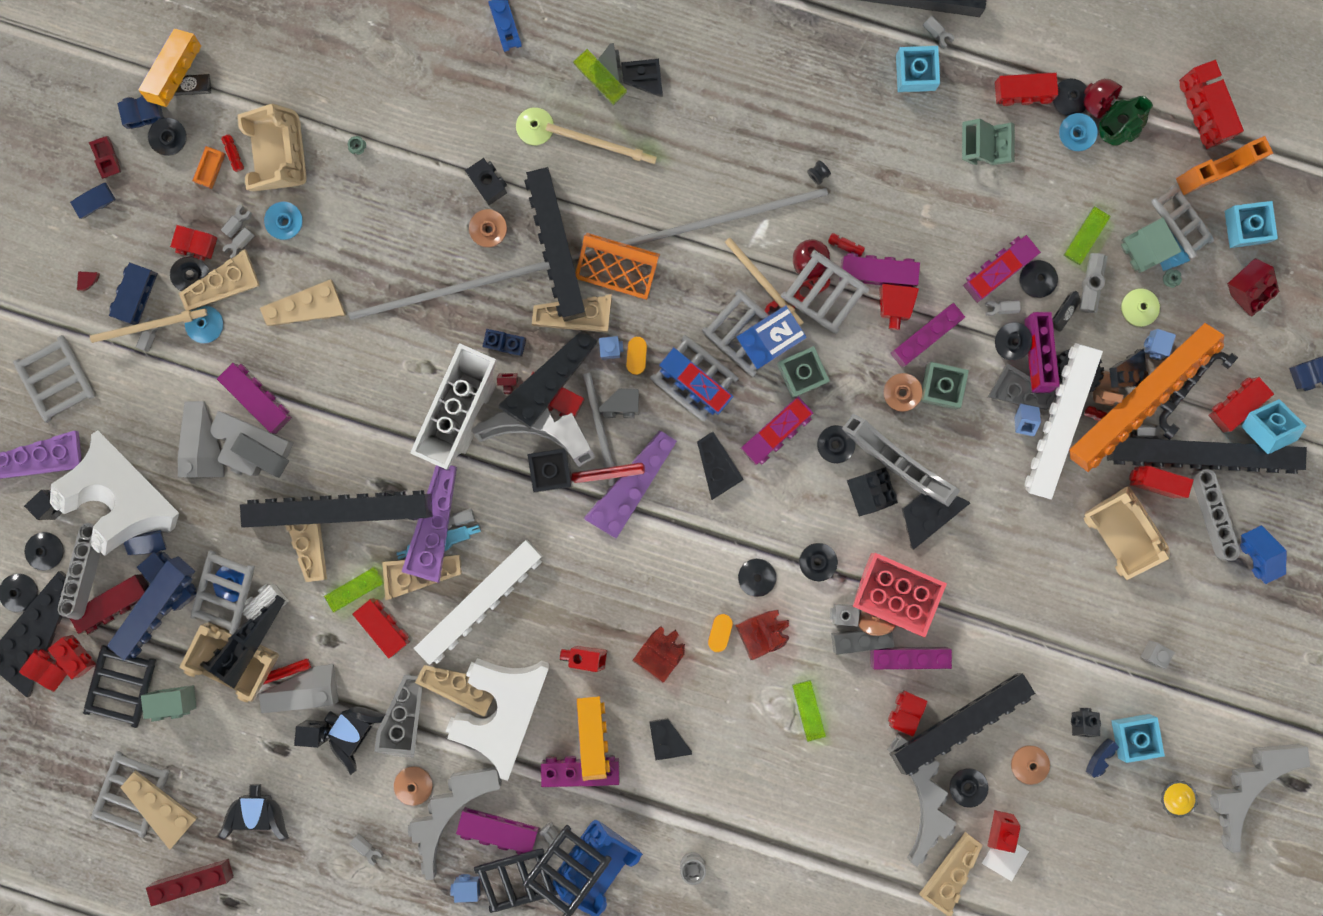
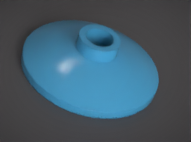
M1082 113L1069 115L1060 125V140L1065 147L1072 151H1084L1090 148L1097 139V126L1088 115ZM1073 132H1078L1079 137H1075Z
M289 202L273 204L266 211L264 217V225L268 233L280 240H287L296 236L303 224L300 210ZM285 219H288L287 225H283Z
M205 305L191 311L206 308L208 316L199 317L185 323V330L188 336L199 343H210L216 340L223 330L221 314L215 308ZM204 320V325L200 327L199 322Z

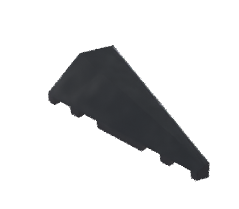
M276 595L275 601L269 607L264 606L260 610L262 613L254 620L249 619L228 638L229 642L221 650L217 648L213 652L214 656L208 662L203 661L200 666L235 689L286 600Z

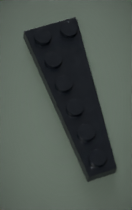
M581 330L499 404V408L531 429L595 347L597 340Z

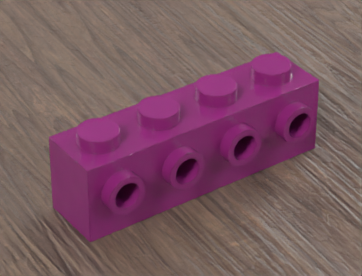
M605 755V760H609L610 772H606L607 778L583 781L581 759H576V756H567L561 760H557V757H546L541 762V787L619 785V758H615L614 755Z

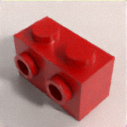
M74 635L62 637L47 649L71 680L82 677L96 665L90 654L86 652Z

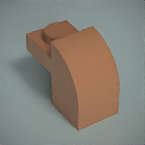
M1101 372V375H1104L1102 380H1099L1101 383L1099 387H1095L1096 390L1093 391L1094 402L1114 406L1115 402L1121 403L1123 395L1118 392L1119 388H1111L1110 372Z

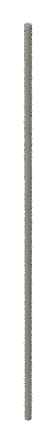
M827 188L811 191L624 240L621 243L636 246L828 195ZM594 249L586 250L585 252L587 258L597 256ZM581 252L571 254L573 262L579 260ZM544 261L353 311L348 314L350 320L548 269L550 266L549 262L545 263Z

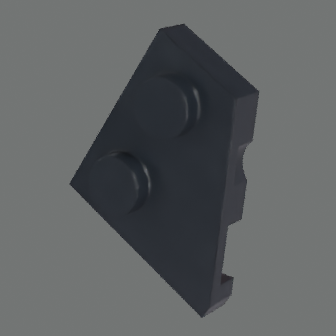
M659 58L621 62L623 84L663 97Z
M669 718L649 721L655 761L692 755L691 749L687 746Z

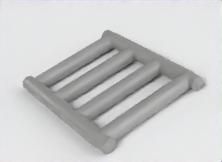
M1174 184L1169 188L1170 191L1159 199H1152L1151 202L1159 215L1164 218L1169 229L1185 252L1193 259L1197 256L1196 252L1207 243H1213L1214 238L1183 193ZM1175 196L1181 206L1169 214L1163 205ZM1186 212L1192 222L1180 230L1175 220ZM1197 228L1203 237L1191 246L1185 236Z
M814 250L811 253L812 258L789 290L781 294V297L828 330L837 334L840 324L863 293L866 294L870 288ZM820 262L827 269L803 302L799 301L793 296L816 264ZM833 272L842 278L819 311L815 312L808 306ZM850 283L857 290L835 320L830 322L824 318V315L847 284Z
M738 289L735 293V298L709 327L702 329V332L744 371L755 377L757 369L754 364L749 365L742 358L746 354L744 348L741 347L736 353L728 344L755 314L762 320L769 315L744 292ZM742 301L750 308L749 311L721 340L714 331Z
M63 335L57 338L58 341L22 360L17 359L13 361L45 423L51 421V417L80 401L95 397L92 387ZM62 348L66 358L29 377L25 369L26 366ZM71 365L75 373L74 375L38 394L34 383ZM78 381L80 382L84 390L83 392L49 410L46 409L42 400Z
M686 335L682 337V343L678 346L677 350L683 354L687 347L697 353L691 361L696 366L702 359L712 365L706 372L711 378L717 371L727 377L721 384L725 390L732 383L738 381L739 378L693 340ZM660 370L657 374L651 375L650 379L696 417L703 422L706 421L708 417V411L704 409L706 405L701 410L692 404L694 400L689 395L685 398L677 392L679 388L674 383L670 386L662 380L664 375L660 373Z
M209 550L190 618H200L230 630L229 633L233 635L239 628L255 566H244L215 555L216 552ZM213 562L245 574L242 585L211 574ZM208 581L239 592L237 604L205 592ZM203 599L235 611L232 622L201 611Z
M116 751L91 819L98 820L99 818L137 832L139 837L144 838L150 826L145 818L142 824L139 825L102 811L107 800L139 812L131 800L109 793L113 782L123 785L128 779L117 775V769L119 764L155 776L159 778L156 786L162 791L170 771L168 769L159 770L124 757L122 752Z

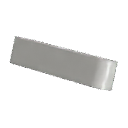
M1197 470L1192 474L1191 479H1194L1193 487L1214 553L1221 560H1236L1240 555V549L1217 477L1212 470ZM1202 474H1205L1206 476L1205 482H1202L1201 480ZM1209 492L1212 494V499L1210 501L1207 499V494ZM1215 510L1218 513L1217 519H1214L1213 512ZM1220 529L1224 532L1222 538L1219 536ZM1227 547L1230 551L1228 556L1225 555V549Z
M90 523L83 524L79 529L58 605V613L61 616L74 620L80 619L85 613L101 552H96L91 545V534L94 525Z

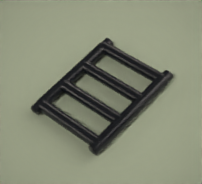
M102 645L83 714L90 715L92 713L130 723L131 727L138 728L143 712L141 695L148 693L156 659L149 658L147 660L131 657L124 661L112 650H109L108 646ZM106 657L146 667L144 678L103 668ZM104 676L141 686L139 696L135 697L98 687L100 678ZM100 695L136 705L134 714L131 716L93 706L95 696Z
M566 824L522 885L535 890L563 912V916H572L607 868L612 858L608 855H602L573 833L570 826ZM565 838H568L600 863L593 873L559 847ZM553 854L557 855L588 879L582 889H579L547 864ZM541 870L576 896L569 906L535 881Z
M543 848L474 867L475 873L479 874L488 898L490 913L545 899L540 894L535 893L531 887H525L526 896L516 898L505 867L516 863L524 882L529 875L524 861L535 858L538 863L544 855ZM498 869L509 899L508 901L497 902L486 871ZM541 870L540 873L545 888L553 895H558L553 887L550 876Z

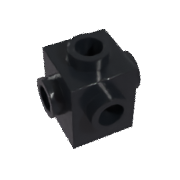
M1079 708L1080 711L1072 712V736L1088 738L1100 736L1101 720L1099 712H1092L1091 708Z

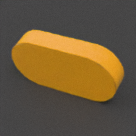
M633 337L628 342L626 367L629 373L633 375L643 373L646 366L647 344L641 337Z
M719 614L713 620L708 645L714 652H721L727 647L733 623L726 614Z

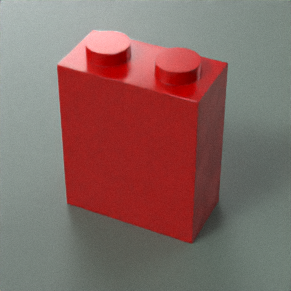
M1151 466L1135 467L1129 476V480H1131L1130 486L1173 499L1189 498L1194 479Z

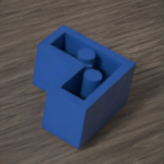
M1262 525L1241 535V550L1252 558V571L1257 579H1261L1267 584L1286 575L1287 550Z

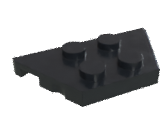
M920 493L902 508L906 530L909 535L910 548L912 550L917 548L966 508L970 502L956 496L948 507L927 494Z

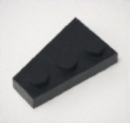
M1144 348L1134 351V354L1128 355L1124 361H1119L1109 368L1111 388L1137 387L1149 376L1146 369Z
M714 432L697 441L710 497L713 500L744 479Z

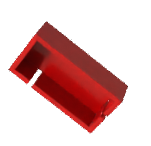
M1216 59L1194 67L1179 80L1180 89L1185 94L1187 107L1193 114L1194 124L1199 129L1202 144L1205 145L1206 150L1226 143L1244 132L1224 79L1209 85L1206 84V82L1222 76Z

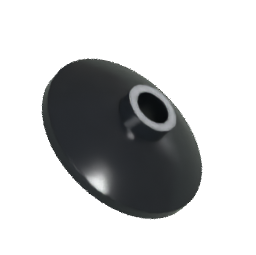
M1073 78L1061 81L1058 84V96L1053 100L1054 107L1058 112L1066 116L1084 112L1086 110L1084 105L1086 93L1084 91L1087 86L1082 81ZM1072 92L1075 93L1076 98L1071 96Z
M173 118L157 120L152 124L148 132V142L151 148L164 156H171L180 152L187 140L184 126ZM172 136V140L168 142V137Z
M183 257L175 261L171 266L170 280L175 288L183 291L196 281L207 276L210 271L202 260L195 257ZM188 270H192L194 273L192 275H188L186 272Z
M1035 260L1024 266L1019 280L1026 294L1034 298H1043L1055 290L1058 283V275L1050 263L1043 260ZM1038 275L1043 276V281L1038 279Z
M1018 322L1005 324L999 329L995 337V348L998 354L1006 360L1015 361L1022 359L1029 353L1032 347V334L1030 330ZM1018 339L1019 343L1015 346L1014 340Z
M833 425L827 427L818 437V452L827 462L834 464L843 463L855 451L856 443L842 430L843 426ZM834 441L838 442V448L832 447Z
M41 532L33 535L27 541L24 553L27 562L37 570H50L61 562L64 548L61 540L56 535L49 532ZM40 548L43 549V554H42V555L39 554V549H40Z
M814 543L807 546L799 558V566L802 573L812 581L820 582L829 579L835 573L838 565L837 555L834 550L823 543ZM816 558L821 560V564L818 566L814 564Z
M751 559L741 566L738 573V582L741 589L748 595L761 597L768 594L774 588L776 572L773 566L766 560ZM757 574L761 576L759 582L754 580V576Z
M12 574L6 577L0 585V602L6 609L13 612L25 611L38 596V588L35 581L25 574ZM14 590L17 591L16 596L13 595Z
M965 768L954 774L950 781L949 790L957 804L972 808L980 805L986 799L989 787L985 776L981 772L972 768ZM969 783L970 788L964 789V785Z

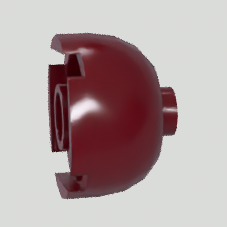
M1106 78L1098 80L1094 84L1090 83L1084 91L1086 93L1084 98L1086 110L1094 117L1101 118L1111 108L1114 98L1118 99L1123 87L1116 81Z
M815 239L805 240L796 246L793 253L795 272L798 274L802 272L812 258L811 253L814 250L830 260V252L827 246ZM818 262L807 279L817 276L821 277L827 267Z

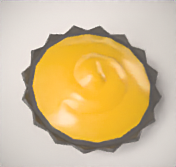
M1185 780L1170 782L1161 793L1163 809L1174 818L1189 816L1198 805L1196 789L1191 784L1186 783Z

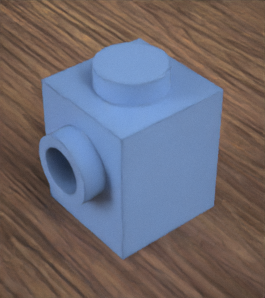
M1160 329L1150 331V335L1144 342L1145 353L1155 360L1169 357L1176 335Z
M618 336L599 338L602 360L621 358L620 353L624 352L623 341H619Z
M1020 404L1014 417L1015 432L1035 436L1041 423L1039 407Z
M462 874L456 877L454 883L451 884L450 890L451 896H454V903L478 902L480 898L479 876L470 877L469 874Z

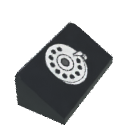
M210 74L185 75L174 96L211 94Z
M1077 291L1067 295L1052 318L1053 328L1059 332L1063 330L1081 302Z

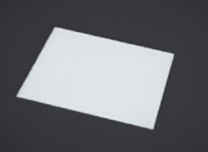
M1018 844L1015 853L990 848L982 864L1012 881L1029 851Z

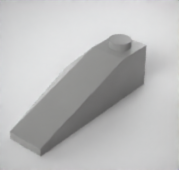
M204 401L184 402L178 451L179 478L224 477V464L218 462V457L221 453L217 443L218 439L211 434L212 421Z
M334 664L314 666L260 693L261 713L331 706L339 702Z
M404 675L377 730L374 752L414 758L423 687L415 683L418 676Z

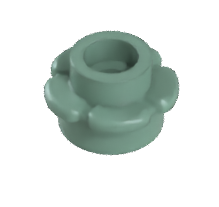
M360 136L351 137L347 143L348 150L352 154L360 155L366 148V142Z
M1169 269L1163 276V283L1171 288L1180 285L1182 282L1181 273L1178 270Z

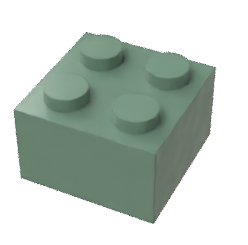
M814 346L777 363L792 399L830 382Z
M934 362L926 364L920 402L955 410L961 408L969 370Z
M194 685L155 690L141 695L143 718H151V722L164 720L167 717H171V719L181 718L197 708Z

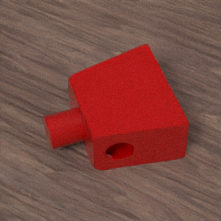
M882 284L879 287L880 315L882 318H889L888 329L900 330L901 320L906 321L911 318L919 288Z
M574 646L570 650L561 649L560 660L569 662V668L599 672L605 669L606 649Z
M994 810L988 847L1011 853L1016 852L1020 824L1014 814Z

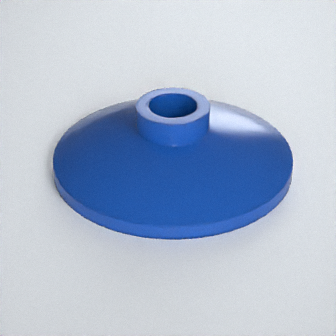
M224 566L215 574L242 585L245 576L241 572ZM213 583L216 596L233 603L238 601L239 592Z

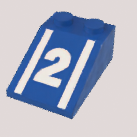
M787 305L737 336L738 341L756 369L764 366L807 338Z

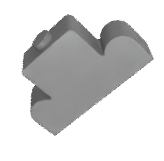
M221 411L217 412L211 426L213 437L226 440L218 457V462L231 467L230 471L240 475L243 472L250 476H258L261 468L230 450L240 433L253 438L286 459L294 442Z

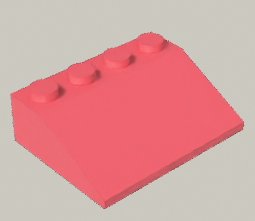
M871 553L852 607L925 638L947 583L880 554Z

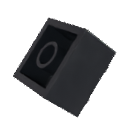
M564 448L527 454L533 493L573 487L568 452Z

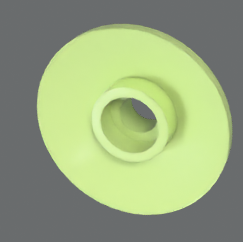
M529 108L523 111L517 119V134L523 142L529 145H541L547 142L553 132L546 131L548 123L554 125L553 119L547 111L541 108ZM537 122L538 125L536 127H532L531 123Z
M1135 289L1124 297L1121 311L1127 322L1134 326L1142 327L1156 320L1159 315L1160 304L1155 294L1151 291ZM1141 303L1145 304V310L1141 309Z

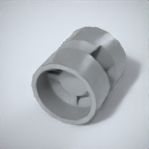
M687 853L680 861V874L685 883L696 885L701 883L706 876L704 859L698 853Z

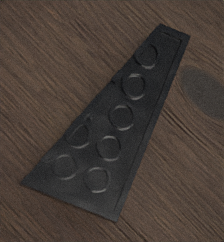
M58 571L0 640V675L25 697L31 696L35 681L25 677L19 671L35 649L49 652L47 649L51 647L57 625L62 620V616L58 613V605L66 579V574L62 571Z

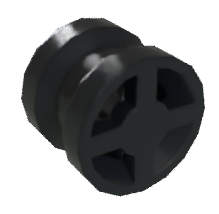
M820 160L816 162L814 168L807 170L808 175L817 185H820L825 177L828 178L831 175L828 167Z

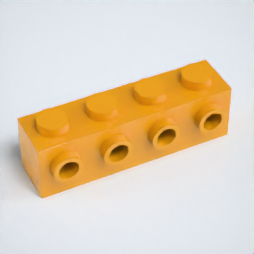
M173 29L138 89L147 102L164 107L168 106L202 46L193 33Z
M600 696L577 698L583 781L607 778L606 772H610L609 760H605V753L609 752L608 740L604 741L603 733H607L606 721H602V714H605V702H601Z

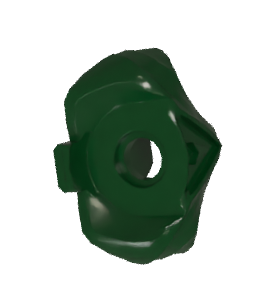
M1138 96L1128 100H1117L1111 106L1107 115L1099 122L1101 139L1113 146H1118L1125 141H1134L1140 136L1142 129L1146 126L1149 112L1153 107L1152 102L1146 96ZM1119 115H1126L1128 122L1122 124L1117 120V117Z

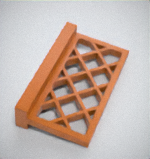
M586 233L576 269L577 279L647 300L660 254ZM586 248H593L598 256L589 260L585 254ZM610 253L616 261L607 266L602 256ZM599 258L604 268L595 272L591 262ZM626 258L630 259L634 267L625 271L620 262ZM618 263L623 273L613 277L609 268ZM588 264L593 274L588 277L580 275L581 268ZM643 264L652 266L651 273L643 276L639 269ZM636 269L641 278L632 283L627 273ZM606 270L611 280L602 282L597 274ZM623 275L630 284L624 288L619 287L616 279ZM643 281L646 286L645 294L637 292L634 285Z

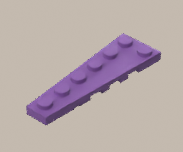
M659 430L642 450L641 454L632 462V464L643 463L645 465V473L620 477L607 490L604 497L587 513L584 519L617 539L677 441Z
M71 431L47 440L1 452L0 479L73 470L82 461L79 431Z
M438 465L435 467L427 494L431 493L433 517L418 519L403 565V573L437 583L440 582L457 471L455 466L450 465L448 470Z

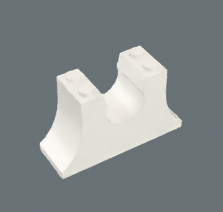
M459 343L410 454L447 470L459 454H466L473 439L471 429L481 406L490 401L497 385L493 381L496 359Z
M98 430L91 434L90 448L84 459L73 470L51 484L50 504L55 510H60L63 514L76 510L81 504L88 501H100L109 506L111 512L101 517L93 526L91 539L93 549L98 553L101 552L104 556L137 535L157 530L169 533L176 527L179 512Z
M478 658L475 663L471 662L466 675L470 677L468 683L478 690L491 693L497 701L498 708L494 714L486 718H477L467 713H457L455 718L451 717L446 732L449 733L447 739L467 745L481 752L495 765L500 778L508 781L547 675L549 663L540 661L535 665L525 668H507Z

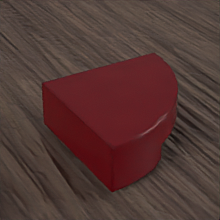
M78 271L77 291H86L92 287L95 282L97 283L100 273Z

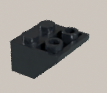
M886 467L847 480L859 517L898 503Z

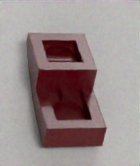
M109 136L88 142L96 160L94 162L102 179L121 173Z

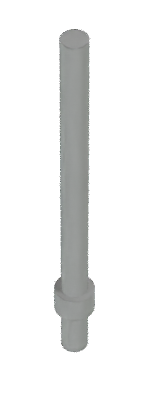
M585 373L583 377L605 462L603 466L604 468L614 467L615 463L611 459L591 373ZM616 478L609 479L610 486L617 482Z

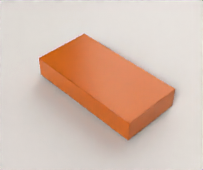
M206 146L192 181L212 189L226 154Z

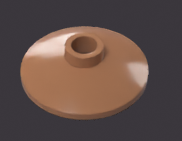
M481 210L471 218L469 223V234L472 240L482 247H494L500 244L507 233L505 219L495 210ZM487 227L492 228L490 233L485 231Z
M896 374L884 386V399L896 411L912 410L921 401L922 386L910 374ZM905 390L907 394L902 397L899 395V392Z
M864 611L859 615L858 626L869 635H886L896 627V625Z
M1024 746L1013 755L1011 769L1014 776L1022 783L1029 785L1038 784L1047 777L1050 770V761L1047 754L1039 747ZM1035 763V768L1031 770L1030 765Z
M415 766L403 769L394 781V792L397 798L402 803L410 806L425 802L431 795L433 788L432 779L428 772ZM410 784L415 786L414 791L409 789Z

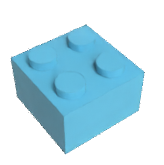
M938 46L899 48L896 54L898 92L936 91L940 85Z
M1273 201L1235 205L1224 211L1230 248L1267 244L1278 239Z
M1278 399L1250 412L1242 428L1267 454H1270L1298 441L1306 425Z
M1145 714L1111 720L1115 743L1119 746L1117 749L1118 759L1129 763L1165 756L1158 717Z

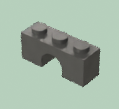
M864 631L831 633L833 652L836 655L894 647L892 632L881 636L869 635Z

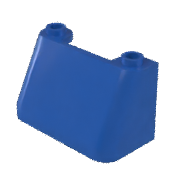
M594 820L580 838L602 855L610 856L612 860L581 902L578 909L591 916H600L607 907L604 893L625 864L629 867L636 865L643 854L637 847L605 824ZM576 844L569 853L571 857L592 873L600 864ZM564 861L557 870V872L579 889H582L588 880ZM553 879V886L561 900L571 904L576 896Z

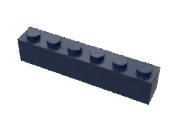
M179 556L167 560L107 646L124 661L131 657H137L142 651L141 647L143 644H146L151 639L153 630H156L162 624L161 619L163 616H166L172 610L171 605L182 596L181 591L192 582L193 579L191 577L196 571Z

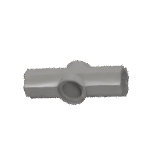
M1091 253L1089 255L1086 276L1082 282L1083 292L1079 310L1082 312L1097 313L1101 289L1105 284L1104 273L1108 258L1105 254ZM1091 279L1096 281V287L1091 285Z

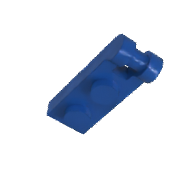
M508 0L488 1L504 52L509 51V48L522 47ZM513 36L514 39L506 41L507 37Z

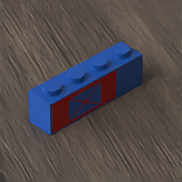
M674 347L659 364L661 374L668 379L671 376L676 381L674 384L682 391L684 389L688 390L691 393L689 396L697 403L701 401L705 404L704 409L711 415L715 413L719 415L733 398L732 394Z

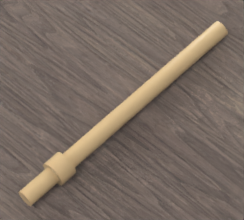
M547 124L546 131L627 155L639 162L643 160L652 164L656 163L657 157L643 153V150L637 148L633 150L560 126Z
M728 238L725 244L781 308L787 305L799 326H802L804 322L795 313V308L791 304L788 305L731 238Z
M206 308L196 311L187 310L179 315L90 335V341L94 343L183 321L187 323L193 321V319L208 316Z

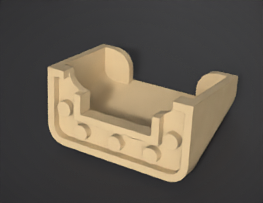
M269 104L238 114L240 131L251 137L255 172H249L245 176L246 190L262 191L305 184L307 177L298 114L292 109L276 104Z
M1129 486L1121 489L1085 513V523L1089 528H1097L1117 559V566L1115 568L1118 574L1124 576L1126 580L1169 559L1170 549Z
M210 622L200 625L179 668L183 669L184 673L188 676L195 677V675L202 674L233 689L200 666L203 661L208 662L214 656L213 652L217 648L221 650L229 642L228 638L232 636L229 633L230 630ZM261 644L259 645L234 689L239 700L248 703L255 699L279 657L277 652Z

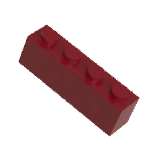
M143 574L133 575L88 601L85 613L80 619H69L78 634H91L98 630L97 626L100 624L106 625L114 621V616L119 613L123 615L131 611V606L138 603L149 585Z
M225 859L154 881L146 887V891L152 907L227 884L234 878L229 859Z

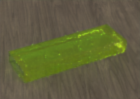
M588 49L573 61V64L613 106L627 93L623 85Z
M1094 206L1063 256L1081 265L1111 216Z
M373 567L326 594L324 598L334 613L383 585L384 581L376 567Z
M811 680L792 684L807 742L826 737Z

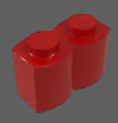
M176 225L170 247L175 249L177 254L187 256V253L193 254V257L205 261V258L212 259L217 237L209 233Z
M35 649L21 667L19 673L55 692L67 674L56 660L50 658L51 655L47 651Z
M903 690L896 698L895 704H897L895 711H891L888 717L889 726L913 737L928 701Z

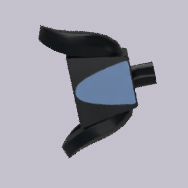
M351 707L349 710L342 711L339 716L332 711L326 715L324 721L332 726L327 734L330 738V748L350 775L357 770L353 754L356 753L374 723H382L385 717L384 713L364 707Z
M250 784L249 795L239 797L230 805L217 838L225 840L233 830L272 829L273 833L281 841L289 839L279 804L272 800L271 795H261L262 784Z

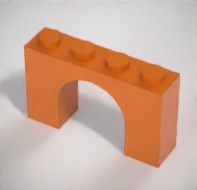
M1263 136L1216 161L1211 159L1191 168L1177 177L1176 180L1183 195H1186L1253 166L1272 155L1273 151L1266 136Z

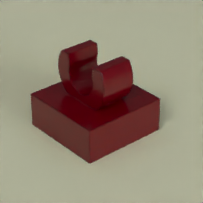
M499 373L497 376V386L503 385V393L511 394V391H513L512 385H517L518 373Z

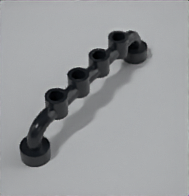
M1224 352L1215 353L1205 366L1202 365L1197 370L1194 377L1186 380V384L1179 391L1172 393L1175 397L1171 401L1168 399L1160 407L1163 411L1159 416V425L1165 432L1163 436L1170 440L1180 428L1174 423L1170 426L1167 423V418L1216 359H1221L1224 361L1221 365L1229 369L1238 359V356L1233 353L1230 355Z

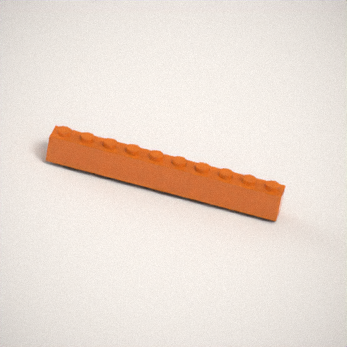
M1204 323L1133 389L1121 403H1118L1069 449L1070 459L1087 472L1092 468L1098 467L1106 455H1110L1120 442H1124L1128 438L1130 432L1138 429L1146 417L1152 416L1161 403H1166L1174 391H1179L1188 378L1194 377L1202 365L1205 366L1215 353H1219L1223 349L1224 334Z

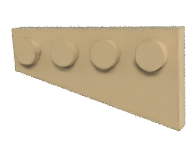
M244 249L232 259L227 260L222 266L214 269L207 276L181 291L179 295L185 310L191 311L259 287L260 284L247 250Z
M331 279L260 307L267 326L346 316Z
M612 294L582 299L586 317L564 322L562 317L558 316L556 306L559 305V302L534 305L532 326L608 333Z
M285 525L292 538V546L298 554V562L305 581L326 580L327 573L321 525Z
M460 555L444 556L440 581L462 574ZM405 560L382 562L385 601L437 582L403 573L402 569Z
M424 665L415 682L484 717L494 699L491 693L478 690L469 684L468 680L470 677L466 676L467 674Z
M136 770L120 787L169 850L197 819L195 815Z
M965 832L919 893L920 896L947 916H952L954 913L952 910L955 903H958L960 899L961 889L967 883V875L976 862L982 844Z

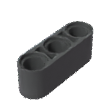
M243 433L239 434L230 449L235 454L280 478L289 463V460Z

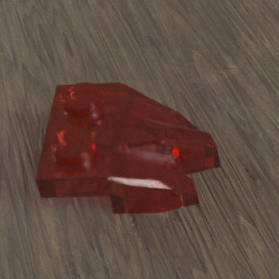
M779 610L758 614L735 625L750 660H755L769 652H774L784 647L790 637L782 633L783 630L789 627V620L778 621Z
M662 626L650 635L632 661L658 681L664 683L685 655V644H675L679 636L676 629L665 636Z

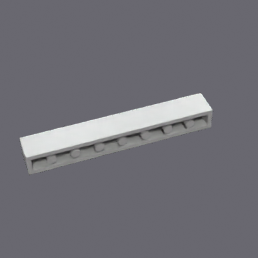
M1075 343L1074 347H1071L1069 350L1068 358L1070 359L1068 365H1065L1063 368L1062 383L1056 389L1055 394L1057 397L1055 403H1052L1049 413L1051 415L1049 421H1046L1043 427V432H1045L1043 439H1040L1038 442L1037 456L1031 462V474L1025 480L1026 490L1030 494L1048 499L1053 497L1103 352L1099 349Z
M525 540L414 647L415 651L429 665L433 662L438 664L445 657L443 653L447 649L451 651L459 643L457 639L461 635L467 636L473 630L471 626L475 622L479 624L487 616L485 612L489 608L493 610L501 603L498 599L503 595L507 597L514 590L512 586L517 581L521 583L527 578L528 574L526 572L529 569L533 568L535 570L542 563L540 559L543 555L528 540Z

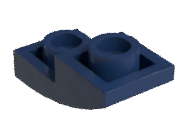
M102 183L78 196L70 203L79 219H84L96 210L105 208L116 199L107 183Z
M486 329L482 347L522 357L527 338Z
M161 530L140 534L124 542L127 555L153 553L166 550L167 548Z
M1107 738L1091 757L1086 773L1093 778L1103 775L1106 772L1105 769L1109 767L1105 759L1114 756L1119 746L1113 740Z

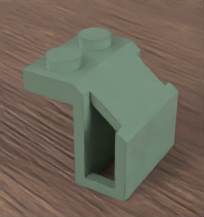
M982 119L962 122V160L973 165H977V161H985L991 165L1015 162V124L1011 122L993 126Z
M1163 217L1121 240L1123 242L1121 244L1122 250L1125 254L1130 255L1132 259L1130 264L1133 270H1138L1139 273L1182 252Z

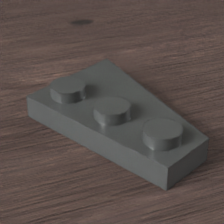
M1006 364L990 391L988 398L1035 406L1047 410L1056 397V391L1051 393H1032L1030 376Z

